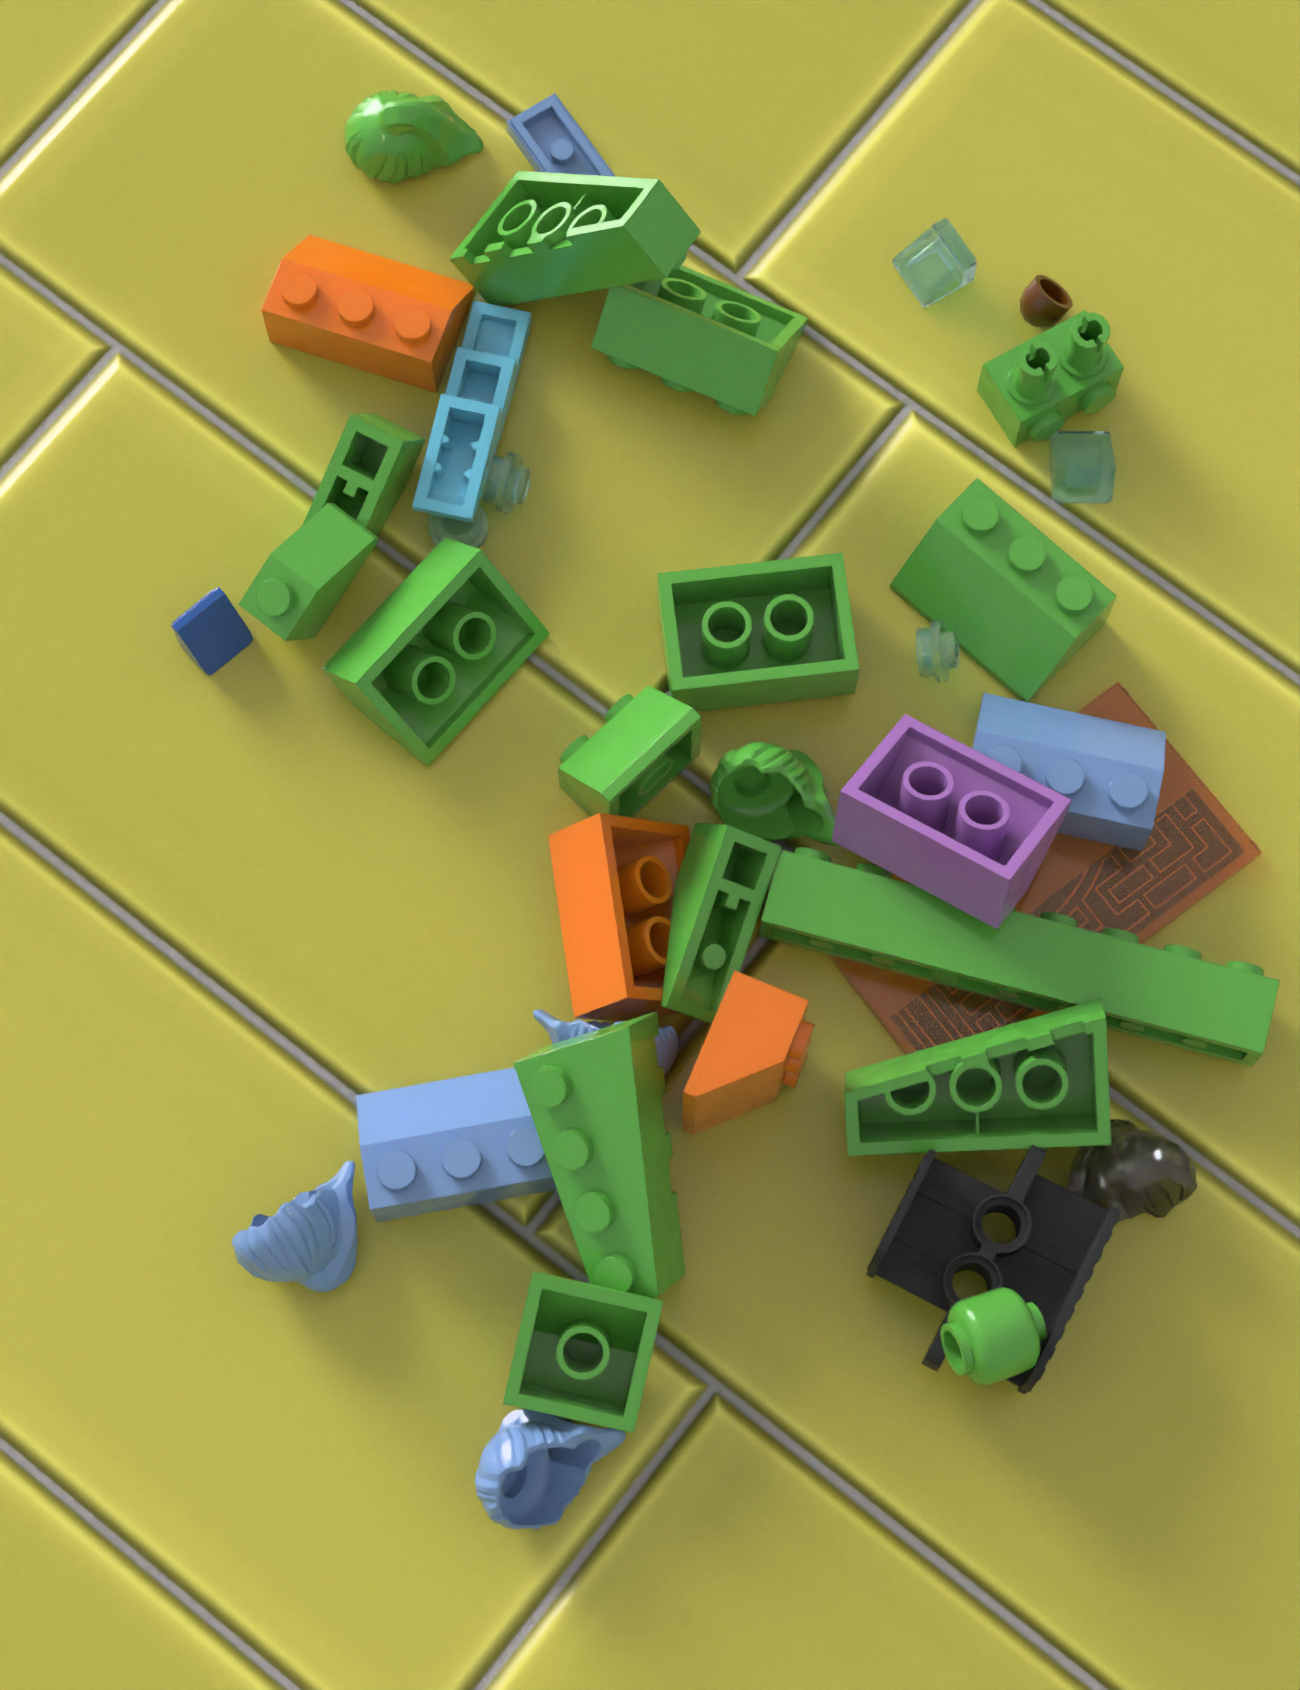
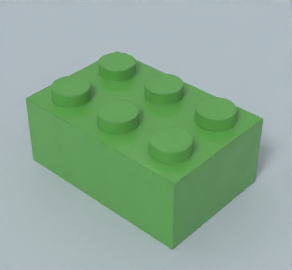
M843 553L657 573V601L669 695L699 712L855 694L860 669Z

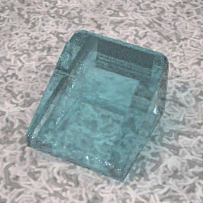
M945 217L933 224L895 256L892 264L921 306L926 308L972 282L977 261L953 225Z
M1057 431L1050 436V474L1053 501L1056 503L1110 502L1113 498L1116 463L1110 432Z

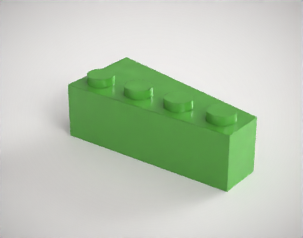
M517 171L449 260L488 304L506 306L667 278L670 273L683 264L687 257V250L701 231L659 179Z
M1101 998L845 1072L844 1100L848 1156L928 1153L929 1149L936 1152L1026 1149L1031 1148L1032 1145L1038 1148L1111 1145L1107 1025Z
M657 1011L542 1047L513 1063L590 1284L651 1298L660 1296L685 1276L677 1192L671 1190L668 1160L673 1157L670 1132H665L661 1095L666 1093L663 1066L658 1067L655 1037L660 1035Z

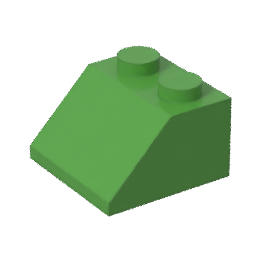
M649 685L635 698L631 694H626L609 709L604 717L606 724L590 739L586 735L578 737L562 753L559 759L562 765L558 767L559 784L590 817L598 813L633 818L700 755L701 715L692 707Z
M533 1271L503 1404L634 1433L663 1300Z

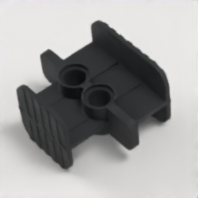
M1034 1145L1028 1149L1006 1194L936 1159L937 1152L929 1149L928 1153L924 1155L867 1268L866 1275L871 1278L877 1275L947 1312L922 1361L923 1365L934 1371L940 1368L945 1358L941 1343V1326L947 1323L951 1307L962 1300L957 1296L953 1288V1276L963 1270L974 1271L985 1280L987 1291L998 1287H1005L1016 1291L1025 1303L1033 1302L1039 1308L1046 1325V1339L1040 1342L1038 1362L1029 1371L1005 1379L1018 1386L1017 1391L1026 1394L1031 1392L1046 1370L1045 1366L1052 1358L1056 1350L1055 1346L1065 1331L1064 1327L1071 1319L1075 1311L1074 1307L1084 1292V1286L1090 1280L1094 1272L1093 1268L1100 1260L1103 1253L1102 1250L1113 1233V1227L1119 1220L1120 1209L1112 1206L1109 1210H1106L1038 1175L1037 1172L1047 1151ZM995 1212L1008 1216L1016 1229L1015 1239L1007 1244H998L988 1239L982 1228L983 1217Z

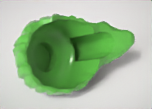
M382 90L380 93H374L370 97H365L355 107L350 118L345 123V151L353 164L358 169H362L369 178L378 179L390 184L410 177L417 178L420 174H427L430 170L441 165H454L460 158L468 154L480 153L483 149V141L476 131L462 120L447 102L437 95L420 98L416 94L402 91L399 93L396 90L390 92Z
M755 741L744 745L740 749H733L720 758L718 767L710 781L709 790L711 791L710 800L712 806L725 825L732 826L767 841L806 836L823 844L839 846L832 841L835 816L827 800V789L823 783V774L805 753L798 750H786L781 745Z

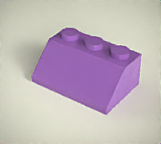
M904 714L840 791L832 841L998 930L1029 889L1070 808L1072 800Z

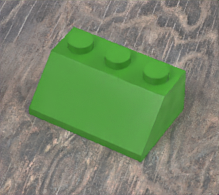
M681 265L664 279L609 288L591 348L607 354V359L616 366L630 370L641 368L660 376L661 381L669 388L680 392L696 391L713 398L716 405L724 411L736 415H747L749 413L756 416L772 398L802 336L808 317Z
M978 478L935 520L890 584L892 591L1014 696L1024 702H1030L1106 623L1117 595Z
M444 537L321 669L361 713L421 763L429 766L550 633L481 549Z

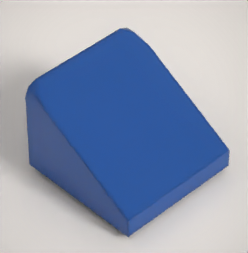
M220 587L211 590L174 620L171 625L180 647L207 675H212L251 644L253 640L250 630Z

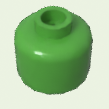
M998 1287L955 1303L949 1311L947 1323L941 1326V1343L947 1361L957 1375H966L972 1382L983 1386L990 1385L1025 1373L1037 1364L1040 1354V1342L1046 1339V1325L1039 1308L1033 1302L1025 1303L1016 1291L1005 1287Z

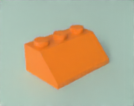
M308 235L281 259L261 312L270 342L437 393L476 289L470 283Z
M598 813L548 835L574 1018L626 1021L656 1011L658 1016L678 1013L661 1007L675 881L690 840L689 826Z
M734 970L683 1090L681 1130L696 1134L777 1101L783 1084L795 1088L809 1054L807 1051L815 1024L805 1021L809 1000Z

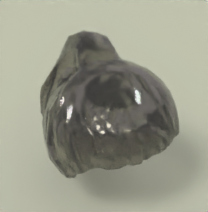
M1110 1119L1111 1145L1078 1146L1070 1168L1067 1190L1106 1210H1109L1112 1206L1120 1209L1119 1222L1136 1217L1142 1213L1151 1214L1156 1218H1164L1175 1206L1187 1200L1198 1185L1196 1182V1168L1186 1152L1178 1144L1157 1133L1140 1130L1129 1120Z

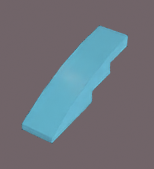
M473 301L462 347L457 346L446 393H441L412 505L414 511L473 523L517 382L532 325L531 312Z

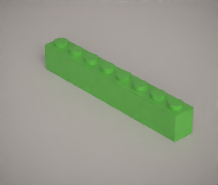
M807 847L795 848L794 853L780 850L761 919L760 937L1047 1013L1101 998L1106 1015L1107 1029L1250 1067L1264 1053L1280 980L1265 977L1264 970L1259 966L1241 961H1229L1226 963V966L1201 960L1202 954L1199 951L1186 946L1170 944L1165 945L1164 950L1140 944V938L1137 935L1125 930L1105 928L1102 930V933L1077 927L1078 922L1064 914L1042 912L1040 917L1015 911L1016 906L997 930L911 883L892 879L893 874L880 866L867 863H859L855 869L831 863L832 858L828 854Z

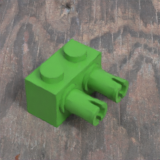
M1084 310L983 364L977 391L1014 447L1030 438L1035 442L1047 439L1064 425L1065 419L1082 410L1085 414L1095 413L1115 398V392L1124 366L1107 342L1110 337V326L1103 316L1097 313H1088Z

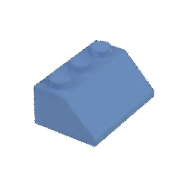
M983 693L972 749L1072 800L1070 808L1057 833L1142 851L1153 830L1164 773L1166 732Z
M514 1067L356 1095L359 1143L369 1208L376 1222L557 1190Z

